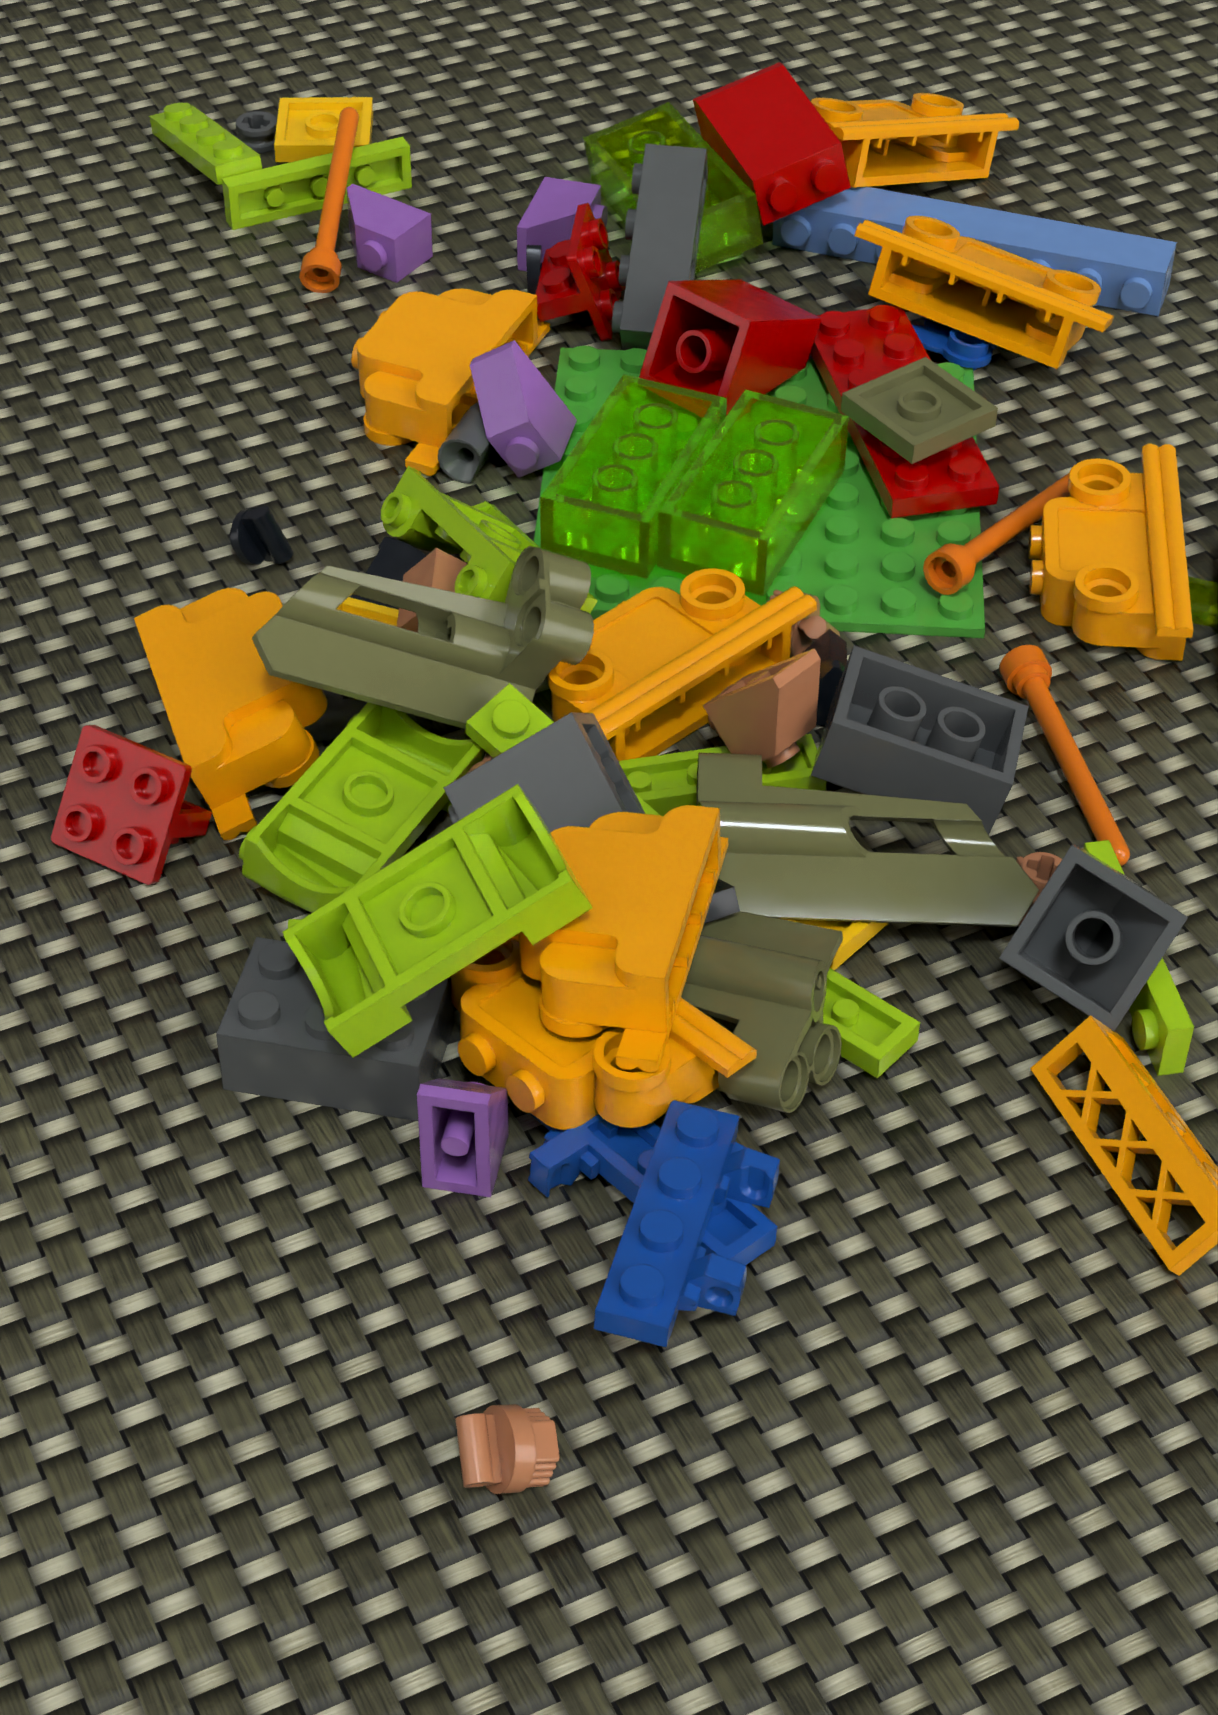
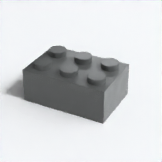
M854 645L832 698L811 776L867 795L967 804L982 820V824L989 835L1013 786L1029 706Z
M256 937L216 1033L223 1090L418 1121L417 1092L421 1083L437 1078L455 1024L454 1005L451 1000V976L405 1004L413 1021L352 1058L328 1032L324 1024V1011L318 995L286 941Z

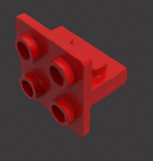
M589 203L577 206L570 240L558 242L545 250L535 293L537 295V316L539 321L542 322L588 310L600 340L605 341L612 339L614 303L619 301L621 291L625 290L626 286H619L620 262L618 260L612 261L607 249L609 241L605 224L601 218L595 219Z
M85 725L82 728L52 830L51 841L58 846L146 885L157 884L162 874L170 844H177L179 838L206 835L212 812L184 800L192 773L190 765L99 726Z

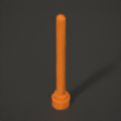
M352 107L344 108L339 116L315 248L311 249L303 257L299 278L302 285L316 293L332 292L338 287L342 264L335 252L359 120L358 112Z
M1069 473L965 545L945 544L928 555L923 566L924 576L928 584L938 593L951 595L970 583L974 577L976 564L1043 517L1044 505L1049 500L1058 497H1069Z
M1022 645L1016 647L1002 658L999 665L1000 673L1011 693L1027 699L1096 841L1109 840L1120 865L1123 866L1130 858V850L1048 689L1051 682L1052 668L1042 649L1038 646Z

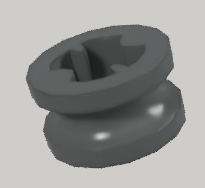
M264 111L244 113L236 119V130L239 133L237 138L257 153L271 151L274 149L277 118L275 115Z

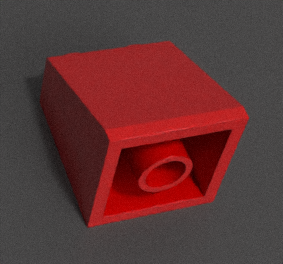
M778 62L692 99L704 148L707 149V160L714 188L761 225H767L851 188L840 140L782 63Z
M741 279L668 281L638 381L718 423L725 422L806 367L822 318Z

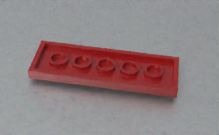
M877 305L871 309L848 312L827 311L821 315H816L822 319L810 354L890 517L898 518L997 504L999 484L973 437L911 464L841 412L843 392L924 357L931 360L903 308Z

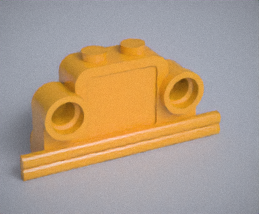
M931 93L914 94L911 106L885 99L843 101L833 98H814L811 100V103L842 144L850 186L853 188L988 178L998 132L1018 130L1019 128L1018 119L1008 117L1006 113L962 115L964 107L962 102L947 96Z
M909 216L905 220L902 233L869 220H864L856 228L854 236L882 247L868 295L1052 368L1058 369L1064 363L1067 351L1082 338L1086 326L1103 333L1112 324L1114 315L1093 308V305L1098 301L1101 287L1092 279L1067 270H1054L979 240L960 236L956 228L941 220L926 216Z
M460 288L445 291L439 296L418 291L408 292L399 296L387 311H383L380 314L377 322L364 337L356 341L352 351L351 363L353 368L359 371L360 394L365 399L366 412L363 417L365 435L371 441L386 446H398L412 441L419 442L405 459V467H413L426 476L434 475L440 468L438 461L439 448L467 410L478 402L470 369L472 359L513 340L517 342L529 357L550 331V323L537 320V295L513 289L502 290L491 295Z
M1155 444L1142 446L1143 473H1130L1123 465L1108 459H1087L1075 464L1069 473V497H1058L1049 500L1043 508L1042 526H1030L1029 559H1039L1031 561L1030 594L1040 595V612L1042 617L1058 626H1072L1074 634L1079 639L1092 645L1136 647L1141 654L1152 659L1183 661L1186 638L1193 637V622L1176 448L1170 444H1164L1160 447Z
M717 568L701 569L689 574L680 585V594L665 587L645 589L593 620L594 633L592 642L586 656L580 663L571 665L560 661L548 673L547 681L551 690L553 721L556 722L571 712L594 713L618 761L656 756L709 722L708 714L703 705L720 694L726 687L734 684L746 675L789 659L791 626L816 611L817 602L812 596L804 595L800 588L793 586L765 604L759 605L745 595L744 583L736 574Z
M225 588L180 609L173 605H161L134 618L183 762L191 766V778L212 810L223 840H232L240 832H249L257 825L246 794L247 792L262 785L271 788L292 786L319 757V748L312 735L304 728L315 723L325 713L327 699L324 691L269 675L252 640L254 634L283 607L280 598L273 592H259L248 597L241 589Z
M685 805L668 811L664 816L615 812L599 817L589 828L566 826L550 832L593 908L534 945L530 943L523 932L509 939L519 941L522 971L528 977L541 981L542 992L539 997L540 1018L548 1030L564 1037L583 1038L596 1035L608 1027L625 1028L616 1054V1065L625 1070H632L638 1067L644 1072H655L659 1069L729 846L728 838L720 837V808Z
M506 941L451 976V1000L454 1007L460 1012L458 1054L465 1067L474 1075L484 1077L495 1087L506 1088L508 1096L520 1110L531 1113L544 1124L555 1129L567 1130L579 1127L597 1114L607 1122L620 1127L636 1128L648 1125L664 1115L670 1103L674 1100L688 1104L700 1101L719 1087V1073L728 1078L757 1056L755 1048L681 997L659 1069L655 1072H644L638 1067L632 1070L622 1069L616 1065V1054L625 1028L608 1027L606 1030L593 1036L570 1038L555 1034L544 1026L540 1018L539 997L542 992L541 981L528 977L522 971L519 941Z

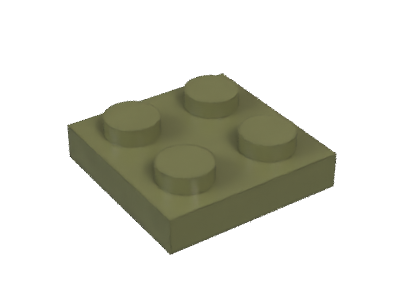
M927 357L843 392L841 412L911 464L995 427L998 411L996 406Z

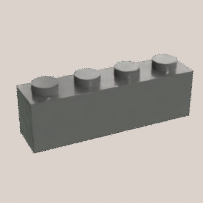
M645 144L643 163H634L632 194H638L637 208H628L625 225V239L632 240L630 255H621L619 265V286H626L624 301H615L612 316V332L620 333L622 350L631 348L647 350L668 281L694 280L708 179L707 149Z

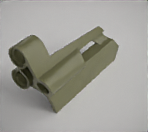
M528 546L517 559L506 600L503 603L327 565L321 572L317 573L302 586L254 634L252 640L268 674L271 676L466 729V721L509 683L532 702L536 689L560 661L576 665L583 660L590 648L594 633L593 617L589 612L580 610L590 589L591 570L586 562L542 548ZM354 594L412 611L417 615L418 633L341 611L337 608L350 595Z
M698 753L696 806L720 808V837L728 838L729 846L718 879L735 887L740 911L790 920L1017 927L1039 892L1037 886L1013 857L1005 856L997 848L987 834L982 820L967 804L763 786L762 755ZM849 820L932 823L936 832L953 855L869 852L854 837Z
M743 911L703 925L681 997L706 1015L737 1024L733 1034L757 1050L756 1058L727 1078L719 1073V1090L727 1093L730 1099L791 1113L801 1104L808 1083L823 1086L834 1076L841 1056V1034L837 1027L823 1023V1007L826 996L827 973L843 941L842 931Z

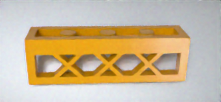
M1090 1015L1030 1069L1167 1268L1180 1276L1218 1244V1167L1125 1039ZM1084 1052L1091 1061L1086 1090H1066L1057 1075ZM1105 1082L1111 1091H1104ZM1076 1103H1084L1082 1111ZM1101 1104L1122 1105L1125 1109L1126 1114L1121 1140L1101 1139L1096 1133ZM1140 1132L1147 1141H1138ZM1110 1152H1118L1117 1161ZM1136 1154L1158 1155L1162 1161L1157 1191L1135 1189L1131 1183ZM1176 1182L1183 1192H1174ZM1146 1203H1154L1153 1213ZM1172 1205L1194 1206L1205 1223L1176 1247L1167 1234Z

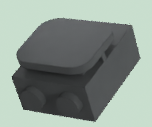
M571 712L444 787L451 802L448 811L453 824L516 784H519L537 809L550 832L566 826L589 828L599 817L615 812L645 814L594 713Z

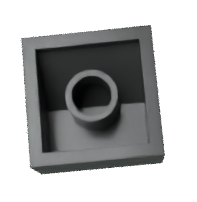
M1071 845L999 959L1082 1012L1093 1016L1112 1031H1115L1188 917L1077 845Z

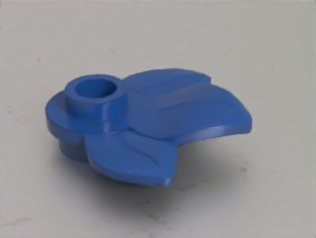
M926 318L924 326L912 325L925 350L942 354L949 362L958 364L961 367L973 368V371L988 365L992 358L993 349L999 347Z

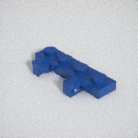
M676 1100L670 1103L596 1306L594 1329L667 1348L679 1310L696 1311L697 1307L736 1316L745 1288L747 1267L742 1263L714 1253L706 1255L707 1249L701 1247L702 1239L715 1202L724 1203L725 1199L729 1198L770 1208L778 1182L780 1159L735 1142L740 1116Z
M597 1114L579 1127L560 1130L544 1124L532 1115L549 1130L544 1136L546 1139L544 1144L530 1152L529 1155L531 1167L528 1181L542 1194L549 1197L550 1189L560 1184L572 1185L582 1171L590 1179L596 1178L599 1173L634 1203L661 1130L659 1126L652 1122L642 1127L625 1128L613 1125ZM726 1198L724 1203H714L701 1247L707 1249L706 1255L714 1253L747 1265L775 1245L778 1226L752 1204Z

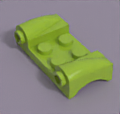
M410 466L407 467L395 490L387 496L381 508V520L384 529L389 535L419 550L432 552L435 548H438L448 554H460V557L468 563L461 569L456 578L455 593L505 603L511 576L518 557L528 546L540 548L495 505L484 501L470 506L441 493L417 469ZM588 592L587 598L580 610L591 613L598 600Z
M368 702L359 713L349 720L343 731L262 821L247 833L239 850V859L243 860L242 875L278 897L313 913L402 857L441 809L449 813L448 808L451 802L444 787L463 777L473 765L481 762L484 758L485 750L472 739L453 740L438 736L421 727L405 712Z
M516 784L287 928L282 933L318 995L324 1011V1024L328 1032L354 1058L413 1021L405 1004L520 932H523L530 943L534 945L593 907L539 812L519 784Z

